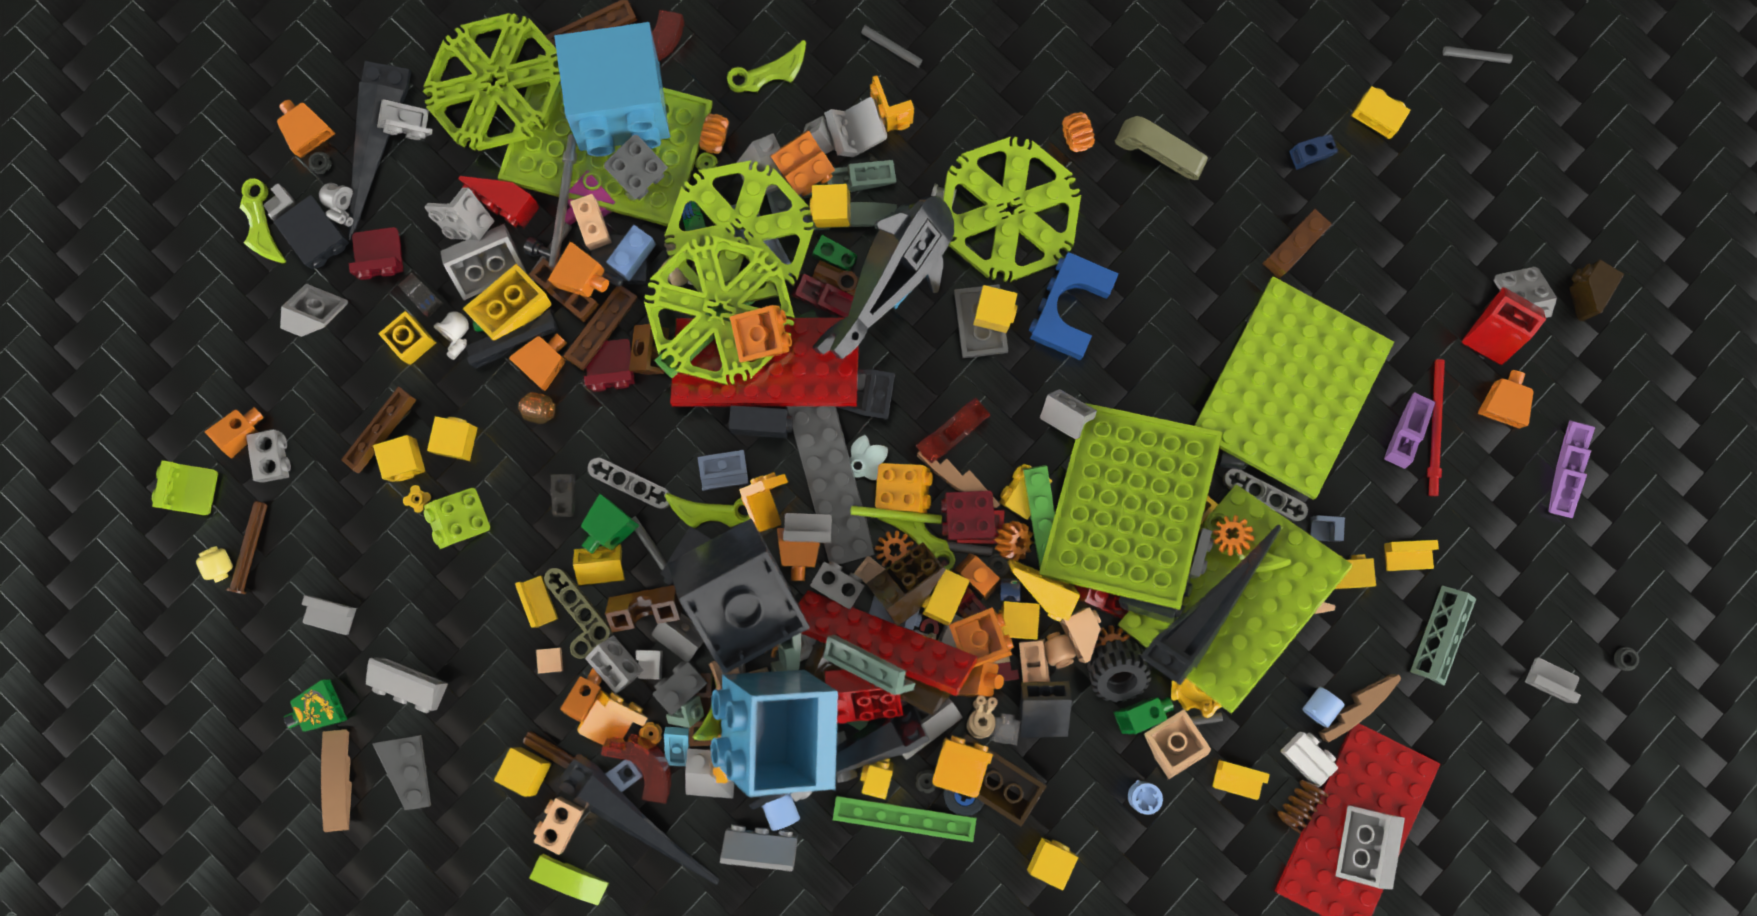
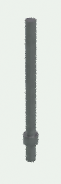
M572 134L568 135L567 148L563 152L562 158L564 167L549 260L550 268H555L559 262L572 170L577 160V153H575L577 143Z

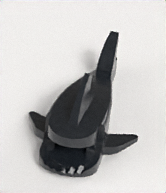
M925 196L918 200L917 203L900 205L895 212H891L890 215L875 222V227L880 230L868 250L849 316L838 321L820 336L812 346L817 353L825 354L830 350L837 358L841 359L849 355L865 337L868 328L911 292L925 276L931 292L937 293L939 291L943 270L942 254L954 235V219L950 208L943 199L937 196Z

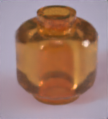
M529 392L520 400L519 410L524 420L544 424L554 416L555 404L548 395Z

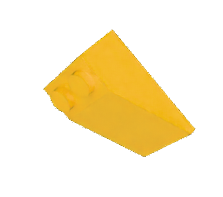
M515 264L463 309L494 341L535 320L552 304L545 292Z
M1009 558L1008 564L1012 572L1045 611L1048 612V616L1057 621H1061V619L1069 621L1080 597L1074 585L1047 577L1044 578L1042 575H1039L1040 571Z

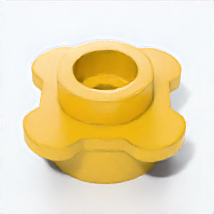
M414 485L410 488L411 492L409 495L403 498V503L414 508L415 512L420 513L424 510V505L428 504L431 500V495L420 490L419 486Z

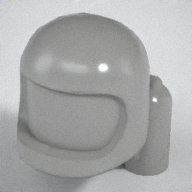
M328 183L319 191L321 204L329 208L325 212L326 216L330 220L346 226L353 224V218L349 217V214L345 211L350 205L353 195L351 188Z

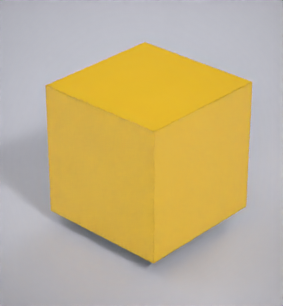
M847 184L812 185L810 212L817 228L851 226L850 191Z
M983 285L973 325L1007 333L1010 323H1013L1018 306L1015 305L1017 293Z
M406 311L378 333L397 356L409 365L436 344V341L416 318Z
M435 417L427 451L436 455L470 461L477 427L466 423V420L455 417H448V419Z
M405 435L373 445L382 479L391 482L404 481L413 478L414 475L426 472L417 439Z
M1002 602L1001 610L998 613L1001 612L1006 626L1002 627L1004 634H1009L1011 638L1037 640L1040 604Z
M522 747L510 748L494 781L524 797L535 796L552 763Z
M1041 838L1027 870L1030 875L1064 890L1078 857L1069 851L1070 848L1055 840L1051 842Z

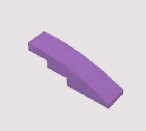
M1569 420L1556 467L1548 512L1573 518L1587 476L1584 471L1591 453L1588 447L1595 430L1594 426Z

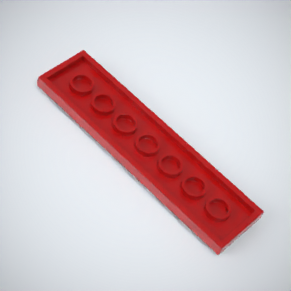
M808 590L798 603L810 627L801 632V634L825 644L828 636L836 635L905 670V676L957 696L977 663L976 655L897 626L894 623L853 607L848 609L838 602Z

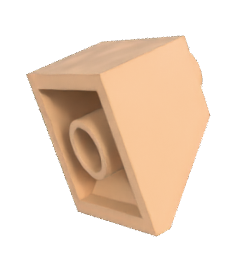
M1090 607L1071 614L1069 621L1065 619L1059 621L1065 634L1072 641L1079 662L1082 663L1090 661L1100 632L1098 624L1101 623V620L1096 610L1092 611Z
M1185 710L1180 711L1144 734L1155 759L1168 779L1204 758L1211 751V748Z

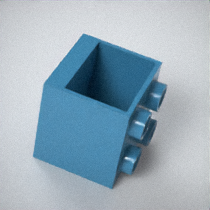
M649 22L554 35L565 115L580 151L587 150V153L591 156H606L615 151V146L623 145L633 135H638L650 149L658 147L661 144L660 139L670 138L660 66Z
M806 670L722 674V689L714 690L712 694L714 718L716 720L721 719V737L713 738L711 742L713 766L715 768L720 767L726 774L727 779L737 784L748 796L835 789L838 691Z

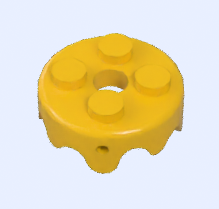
M1185 679L1181 685L1172 680L1171 698L1173 701L1178 700L1184 710L1188 711L1191 708H1197L1201 711L1203 717L1209 718L1218 708L1222 707L1189 680Z

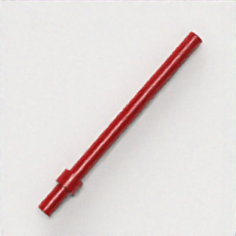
M1441 359L1435 360L1433 401L1435 405L1432 414L1430 467L1427 468L1429 496H1438L1439 478H1442L1440 449L1445 360Z

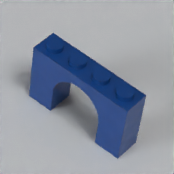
M1068 252L1065 258L1060 257L1056 266V270L1059 273L1056 279L1051 278L1046 289L1050 291L1047 299H1042L1038 311L1041 312L1038 320L1033 319L1029 331L1032 332L1030 339L1081 360L1092 336L1062 321L1057 311L1058 297L1066 290L1080 288L1107 299L1118 273Z

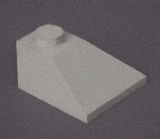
M774 133L753 141L737 162L751 160L752 163L749 166V170H752L753 163L757 161V171L763 172L766 165H769L770 172L768 176H770L774 168L784 179L770 157L771 154L780 149ZM769 185L765 194L779 188L776 185Z
M305 284L281 307L280 328L301 337L324 328L348 304V300Z
M688 748L685 772L686 795L733 798V781L716 783V776L713 774L714 766L711 759V748Z

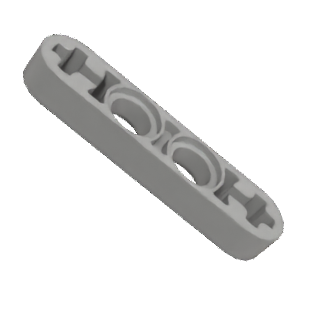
M594 458L589 462L588 472L595 479L656 508L665 509L669 506L668 501L661 502L660 505L657 504L658 500L650 496V500L646 499L651 493L652 486L655 487L652 492L661 495L662 492H665V494L670 493L665 488L602 458ZM603 463L602 467L610 471V467L614 468L609 473L608 480H605L608 475L599 472L597 475L595 474L594 465ZM618 472H623L626 476V480L622 485H616L613 481L614 475ZM638 482H644L647 487L646 492L642 495H637L634 492V486Z
M1230 469L1223 476V483L1230 490L1236 484L1240 487L1243 486L1240 483L1231 484L1229 475L1232 476L1235 473L1238 475L1237 479L1241 482H1245L1246 479L1249 480L1243 488L1247 492H1249V486L1252 483L1258 484L1261 492L1258 496L1254 497L1290 521H1301L1307 516L1308 509L1305 503L1242 470ZM1272 494H1278L1281 498V504L1278 507L1270 504L1269 499ZM1287 500L1290 501L1287 504L1288 506H1299L1298 510L1301 512V515H1296L1294 517V512L1288 508H1286L1284 512L1282 511V509L1285 507L1287 503Z

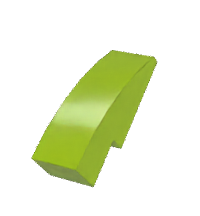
M545 854L539 857L529 878L549 888L595 905H599L609 883L569 863L564 864Z

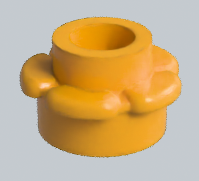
M653 722L645 723L644 727L639 731L642 742L646 745L659 743L662 739V728Z

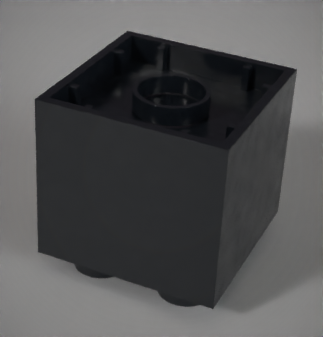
M752 518L667 563L681 604L724 675L810 628L789 584Z

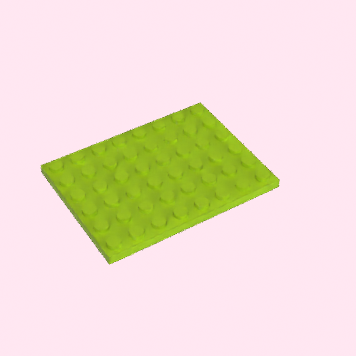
M543 82L528 86L524 99L533 109L538 110L544 105L551 87L550 83ZM562 87L547 124L540 118L539 121L543 124V128L541 129L538 125H533L531 127V131L534 133L533 137L524 131V134L529 139L508 145L498 175L499 181L513 182L523 188L559 197L564 167L562 162L563 152L567 148L568 135H573L565 115ZM663 88L670 138L660 139L661 144L651 150L668 168L663 172L665 176L657 184L652 183L647 188L649 192L641 200L630 201L625 195L627 191L604 168V163L622 145L615 146V151L610 155L597 157L589 155L587 150L580 151L576 144L575 153H577L576 164L573 165L570 189L588 170L589 173L583 178L584 186L588 190H597L602 186L615 201L614 204L597 200L599 207L668 226L681 186L686 191L684 182L687 181L689 183L700 147L701 130L706 116L711 112L713 102L708 99ZM592 175L597 180L598 185L589 187L586 184L587 177ZM569 193L568 198L576 200L584 196Z
M1273 276L1194 426L1223 432L1220 449L1314 500L1317 498L1394 341Z
M1085 403L1097 410L1094 419L1084 424L1080 437L1075 440L1039 575L1052 580L1180 610L1223 432Z
M1237 484L1214 511L1226 513L1230 522L1233 521L1234 515H1238V523L1246 519L1248 523L1245 527L1252 526L1253 531L1249 534L1254 536V541H1251V543L1256 546L1280 524L1281 531L1268 552L1290 559L1291 564L1276 570L1254 573L1200 663L1186 677L1187 680L1231 714L1352 568L1350 562ZM1216 518L1212 521L1211 525L1213 528L1219 529L1216 523L1219 521L1225 524V521L1221 518ZM1206 520L1200 526V530L1203 528L1207 529ZM1213 542L1211 551H1206L1204 558L1207 561L1204 574H1200L1196 579L1190 578L1193 588L1189 598L1185 597L1183 602L1185 606L1184 613L1241 562L1240 557L1234 551L1233 555L1229 556L1228 548L1224 552H1220L1219 547ZM1131 611L1118 624L1122 630L1146 648L1156 636L1171 625Z

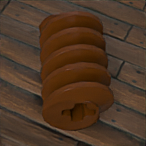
M1303 780L1299 782L1303 790L1299 788L1294 789L1298 797H1288L1292 805L1283 804L1287 812L1278 811L1281 820L1300 834L1301 832L1297 827L1306 828L1307 826L1303 818L1312 819L1308 811H1318L1314 803L1323 804L1319 796L1328 797V794L1311 782Z

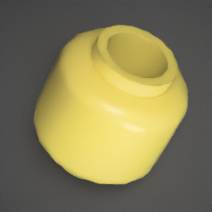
M214 546L199 553L200 557L196 560V565L205 580L214 579L215 582L229 577L227 572L233 568V564L225 549H218L217 546Z

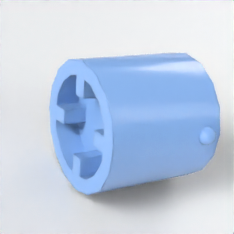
M1318 687L1303 707V711L1313 720L1328 728L1345 705L1335 695L1322 687Z
M1136 780V783L1130 787L1127 795L1131 807L1146 815L1158 811L1163 801L1159 788L1146 781Z
M790 794L761 806L764 809L772 831L782 829L800 820Z

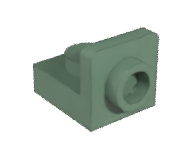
M693 696L672 716L668 713L666 715L668 724L690 728L704 717L700 696Z

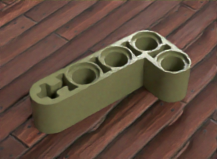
M1139 116L1125 120L1115 140L1118 146L1127 150L1138 148L1192 180L1199 179L1208 160V157L1151 121Z
M552 568L546 572L544 577L545 584L584 631L573 640L570 645V652L575 658H586L598 644L613 636L609 623L566 571ZM553 575H561L559 581L563 585L569 584V586L563 588L559 583H553L555 580ZM573 590L577 594V598L574 603L570 604L566 596L569 591ZM585 608H588L592 615L587 622L581 618V612ZM600 626L606 630V636L602 640L598 639L595 634L596 629ZM582 641L588 645V650L584 655L580 654L577 650L578 644Z

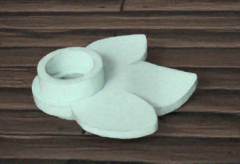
M866 435L859 437L851 446L852 456L850 461L854 476L856 478L865 476L870 480H877L878 466L886 459L888 448L882 445L870 446ZM855 462L862 463L860 470L854 469L853 465Z

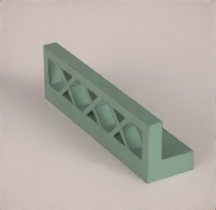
M1441 587L1412 665L1411 673L1431 679L1435 683L1445 686L1476 601L1473 596L1453 588ZM1447 593L1456 595L1455 604L1447 608L1444 603ZM1446 614L1448 618L1447 626L1438 629L1436 625L1437 619ZM1438 636L1440 645L1431 651L1428 646L1429 641ZM1428 658L1432 662L1429 673L1419 670L1422 661Z
M836 635L827 637L824 659L893 695L914 690L915 683L904 678L905 670Z

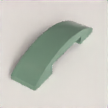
M850 202L851 226L849 227L875 226L877 220L890 215L891 212H895L897 205L875 202ZM807 216L809 222H813V227L807 230H830L832 228H817L813 221V216Z

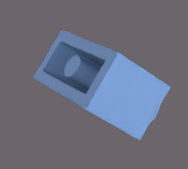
M633 225L606 263L612 270L630 281L656 246V243L652 237Z

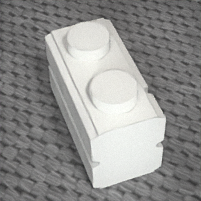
M1299 732L1280 752L1311 783L1320 787L1338 769V766L1334 763L1336 758L1328 750L1322 751L1317 746L1319 741L1311 733L1306 735L1303 732Z

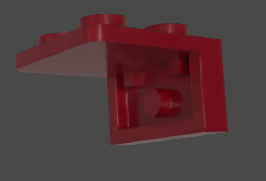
M396 228L370 230L353 234L355 263H349L351 274L358 279L364 280L371 279L372 276H393L395 273L404 272L399 231Z
M628 339L611 340L603 344L586 367L587 376H584V382L589 390L592 389L594 392L604 391L606 387L614 386L616 389L629 387V384H635L634 372L629 370L631 344Z
M991 491L946 493L945 499H941V513H946V522H942L943 536H947V541L990 538L995 535L993 494Z

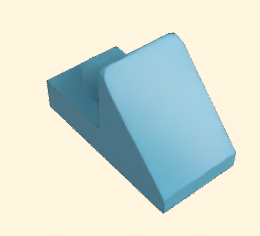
M665 727V764L686 766L687 750L691 747L689 746V728Z

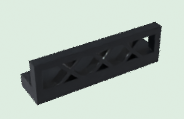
M547 310L535 320L494 341L488 336L467 345L465 348L469 355L467 358L469 364L474 368H479L521 349L537 336L545 339L560 332L552 312Z

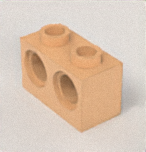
M590 194L570 201L584 242L590 251L612 243L594 195Z
M1045 639L1026 640L1019 643L1023 682H1050L1048 662L1044 652Z
M561 796L557 797L555 801L551 799L545 809L547 816L544 822L540 821L534 831V834L537 835L534 842L558 855L561 854L585 809ZM560 807H564L568 811V818L565 820L558 816V809ZM548 829L556 831V841L548 839Z

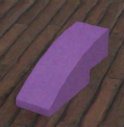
M1415 392L1412 394L1394 431L1384 457L1385 460L1404 469L1413 462L1418 445L1424 438L1435 405L1434 401Z

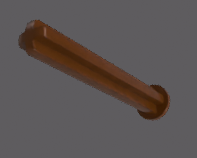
M258 501L253 503L230 588L226 589L227 591L246 594L244 588L267 509V504Z
M531 731L524 738L523 743L565 769L574 759L572 755Z

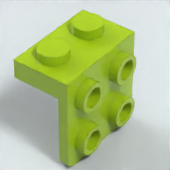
M162 461L156 473L158 481L156 489L152 493V507L209 515L218 472L213 469Z
M474 488L466 489L424 505L425 519L431 524L433 540L439 545L440 549L482 534L490 529L481 501Z

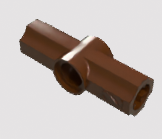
M820 260L812 278L824 284L828 283L854 297L860 277L856 276L852 271H844ZM844 279H851L854 284L850 288H845L841 282Z

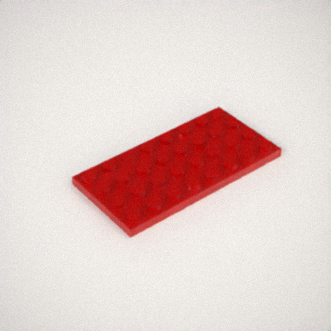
M677 318L675 337L694 318ZM787 318L794 322L793 326L789 324L784 326L785 332L791 333L792 345L788 347L789 352L773 356L751 379L748 370H746L747 381L743 380L741 374H735V384L733 385L729 379L730 375H726L728 385L678 372L672 378L670 403L672 406H857L859 345L843 359L837 358L830 350L825 354H819L812 346L822 334L843 318ZM716 339L690 361L693 366L714 372L722 368Z
M1358 723L1348 731L1334 761L1338 769L1328 777L1322 787V790L1328 794V797L1320 795L1319 797L1323 804H1314L1318 811H1311L1312 819L1307 820V826L1303 828L1275 889L1276 893L1322 916H1372L1384 890L1336 876L1348 805L1404 817L1400 854L1440 766V763Z

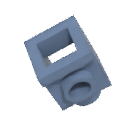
M630 756L606 773V776L622 792L644 776L642 771L645 767L639 758L633 759ZM626 768L632 770L631 777L625 775L624 771Z

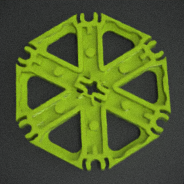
M508 13L460 25L465 33L456 28L455 30L458 33L456 39L446 36L450 45H447L444 40L442 41L423 86L425 88L423 91L427 96L432 95L431 99L425 100L426 107L458 145L460 144L462 147H465L467 142L471 140L469 146L473 150L481 151L529 139L524 134V131L533 137L534 133L531 131L533 125H538L541 129L543 128V124L539 121L540 118L547 124L561 90L559 67L556 68L558 65L557 51L530 19L528 21L523 16L522 21L517 23L519 18L516 14L511 15ZM502 29L492 56L489 59L475 43V38L481 33ZM528 38H534L546 51V56L516 63L523 44ZM452 57H458L472 73L471 75L441 82L446 65ZM493 78H497L498 80L495 82V85L492 86ZM543 82L550 83L551 87L544 105L538 110L533 109L516 90ZM473 100L462 127L456 128L445 115V109L453 104ZM499 104L515 122L516 129L512 133L490 138L487 136V131Z
M1010 137L963 153L956 160L961 165V169L951 166L950 172H947L943 200L950 208L954 219L953 238L955 241L950 242L948 246L987 278H989L990 269L993 270L991 273L993 280H995L997 272H1002L1004 282L1008 280L1009 272L1011 273V282L1058 264L1060 257H1063L1059 250L1064 249L1067 253L1074 246L1081 195L1072 197L1077 195L1080 190H1071L1069 188V184L1074 183L1076 180L1071 177L1073 174L1035 142L1032 141L1030 150L1027 149L1029 139L1024 141L1023 147H1019L1017 145V137H1014L1011 146L1009 144ZM997 151H1002L1006 154L1002 186L978 167L977 160ZM1030 159H1040L1056 173L1054 181L1025 191ZM961 184L983 202L985 206L963 214H955L952 211L955 186ZM1061 203H1066L1069 207L1066 231L1063 233L1055 231L1035 213ZM1007 204L1011 207H1017L1013 211V215L1010 212H1003L1007 208ZM995 228L991 258L983 260L966 246L965 238ZM1019 233L1044 253L1042 260L1025 266H1018L1015 263Z
M749 160L700 170L699 173L704 179L701 180V177L695 173L693 176L697 180V184L691 186L687 181L684 182L686 189L690 192L685 191L681 186L665 233V238H667L665 240L666 245L674 244L676 246L673 251H668V256L673 257L688 241L690 248L694 250L693 239H696L698 246H704L706 243L704 236H708L710 245H713L711 237L713 235L764 249L758 258L761 259V256L768 252L769 256L765 259V263L771 265L774 261L778 262L777 267L772 272L781 266L784 280L789 281L791 285L795 284L794 279L789 274L798 280L814 229L804 230V228H812L813 222L806 223L803 221V218L810 216L811 212L810 210L801 212V210L809 209V206L774 168L770 176H768L770 172L769 165H766L763 172L757 171L758 162L755 161L752 165V170H749V166L752 163ZM735 173L743 175L744 183L735 210L713 187L712 182L716 177ZM769 185H776L792 202V207L788 211L758 217ZM694 201L716 226L682 231L679 228V222L686 203ZM732 225L739 230H745L743 233L748 242L741 237H734L735 230ZM795 234L800 238L795 258L791 264L782 263L763 242ZM721 250L718 261L725 287L739 274L744 257L750 262L746 255ZM684 260L677 268L699 292L703 293L698 275L688 266L687 260ZM767 281L766 286L758 289L746 302L779 296L775 289L776 285L772 281Z
M711 235L713 245H710L709 237L704 236L706 241L704 246H698L696 239H693L694 250H692L688 241L650 279L651 281L659 282V285L648 283V287L654 288L656 293L653 296L645 295V299L654 301V303H644L658 354L664 349L668 350L662 354L661 358L664 360L667 356H673L674 362L670 365L672 369L680 362L681 365L675 370L676 372L728 385L726 375H730L729 379L733 385L735 384V374H741L743 380L747 381L746 370H748L751 379L773 356L759 358L754 362H739L731 321L724 320V318L730 319V316L760 309L745 305L744 303L767 281H772L776 285L781 309L784 310L786 317L793 319L795 317L781 266L772 272L777 267L778 262L774 261L771 265L765 263V259L769 256L768 252L764 253L760 259L758 256L764 249ZM721 250H728L746 255L750 263L725 287L717 257L718 253ZM690 259L695 263L703 293L671 285L668 282V277L684 260ZM719 304H723V309L732 314L722 313L719 317L716 316V311L707 307L714 308L718 307ZM666 308L696 316L673 340L664 338L658 317L660 310ZM787 319L786 323H783V325L785 326L789 324L793 326L794 322L790 319ZM713 334L722 361V368L716 372L695 367L690 363L692 354Z

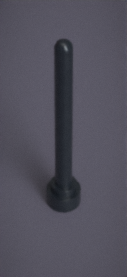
M529 237L524 245L525 254L533 257L542 255L550 258L551 249L544 247L541 240ZM606 271L602 275L613 285L622 286L624 283L621 277Z

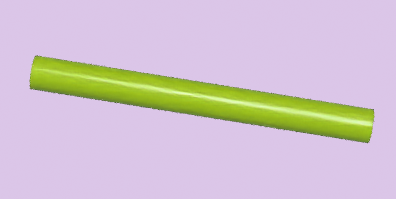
M851 506L850 515L941 524L942 515L860 506Z

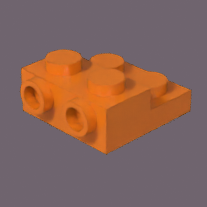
M808 130L770 155L785 181L802 197L811 193L812 185L820 181L823 184L833 177L831 173L835 171L827 156L820 149Z
M771 305L730 316L739 362H747L789 352L788 347L792 345L790 334L788 332L785 333L783 323H786L787 318L784 310H780L779 306Z
M993 607L949 625L956 647L977 656V663L974 667L987 662L993 663L1012 655L1010 650L1014 648L1012 639L1009 634L1005 635L1002 627L1006 626L1005 620L1001 612L997 613Z

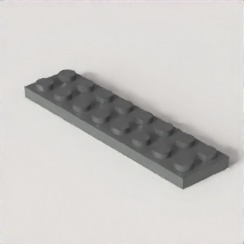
M787 406L789 416H792V427L816 514L832 516L831 543H824L829 563L833 561L839 565L875 555L866 516L850 515L851 506L863 507L836 406Z

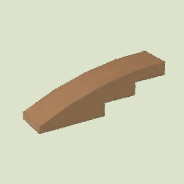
M925 447L917 454V457L933 473L957 491H988L970 470L962 476L948 459L939 464ZM993 497V506L996 509L1000 504Z
M1391 674L1351 694L1355 703L1339 712L1336 716L1337 723L1318 732L1322 741H1332L1369 716L1392 692L1401 680L1400 676Z
M347 730L323 732L321 795L323 831L325 832L349 830L352 783L349 781L351 758L348 756L349 732Z

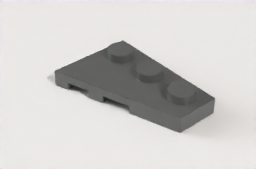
M422 736L372 743L404 809L410 810L431 806Z

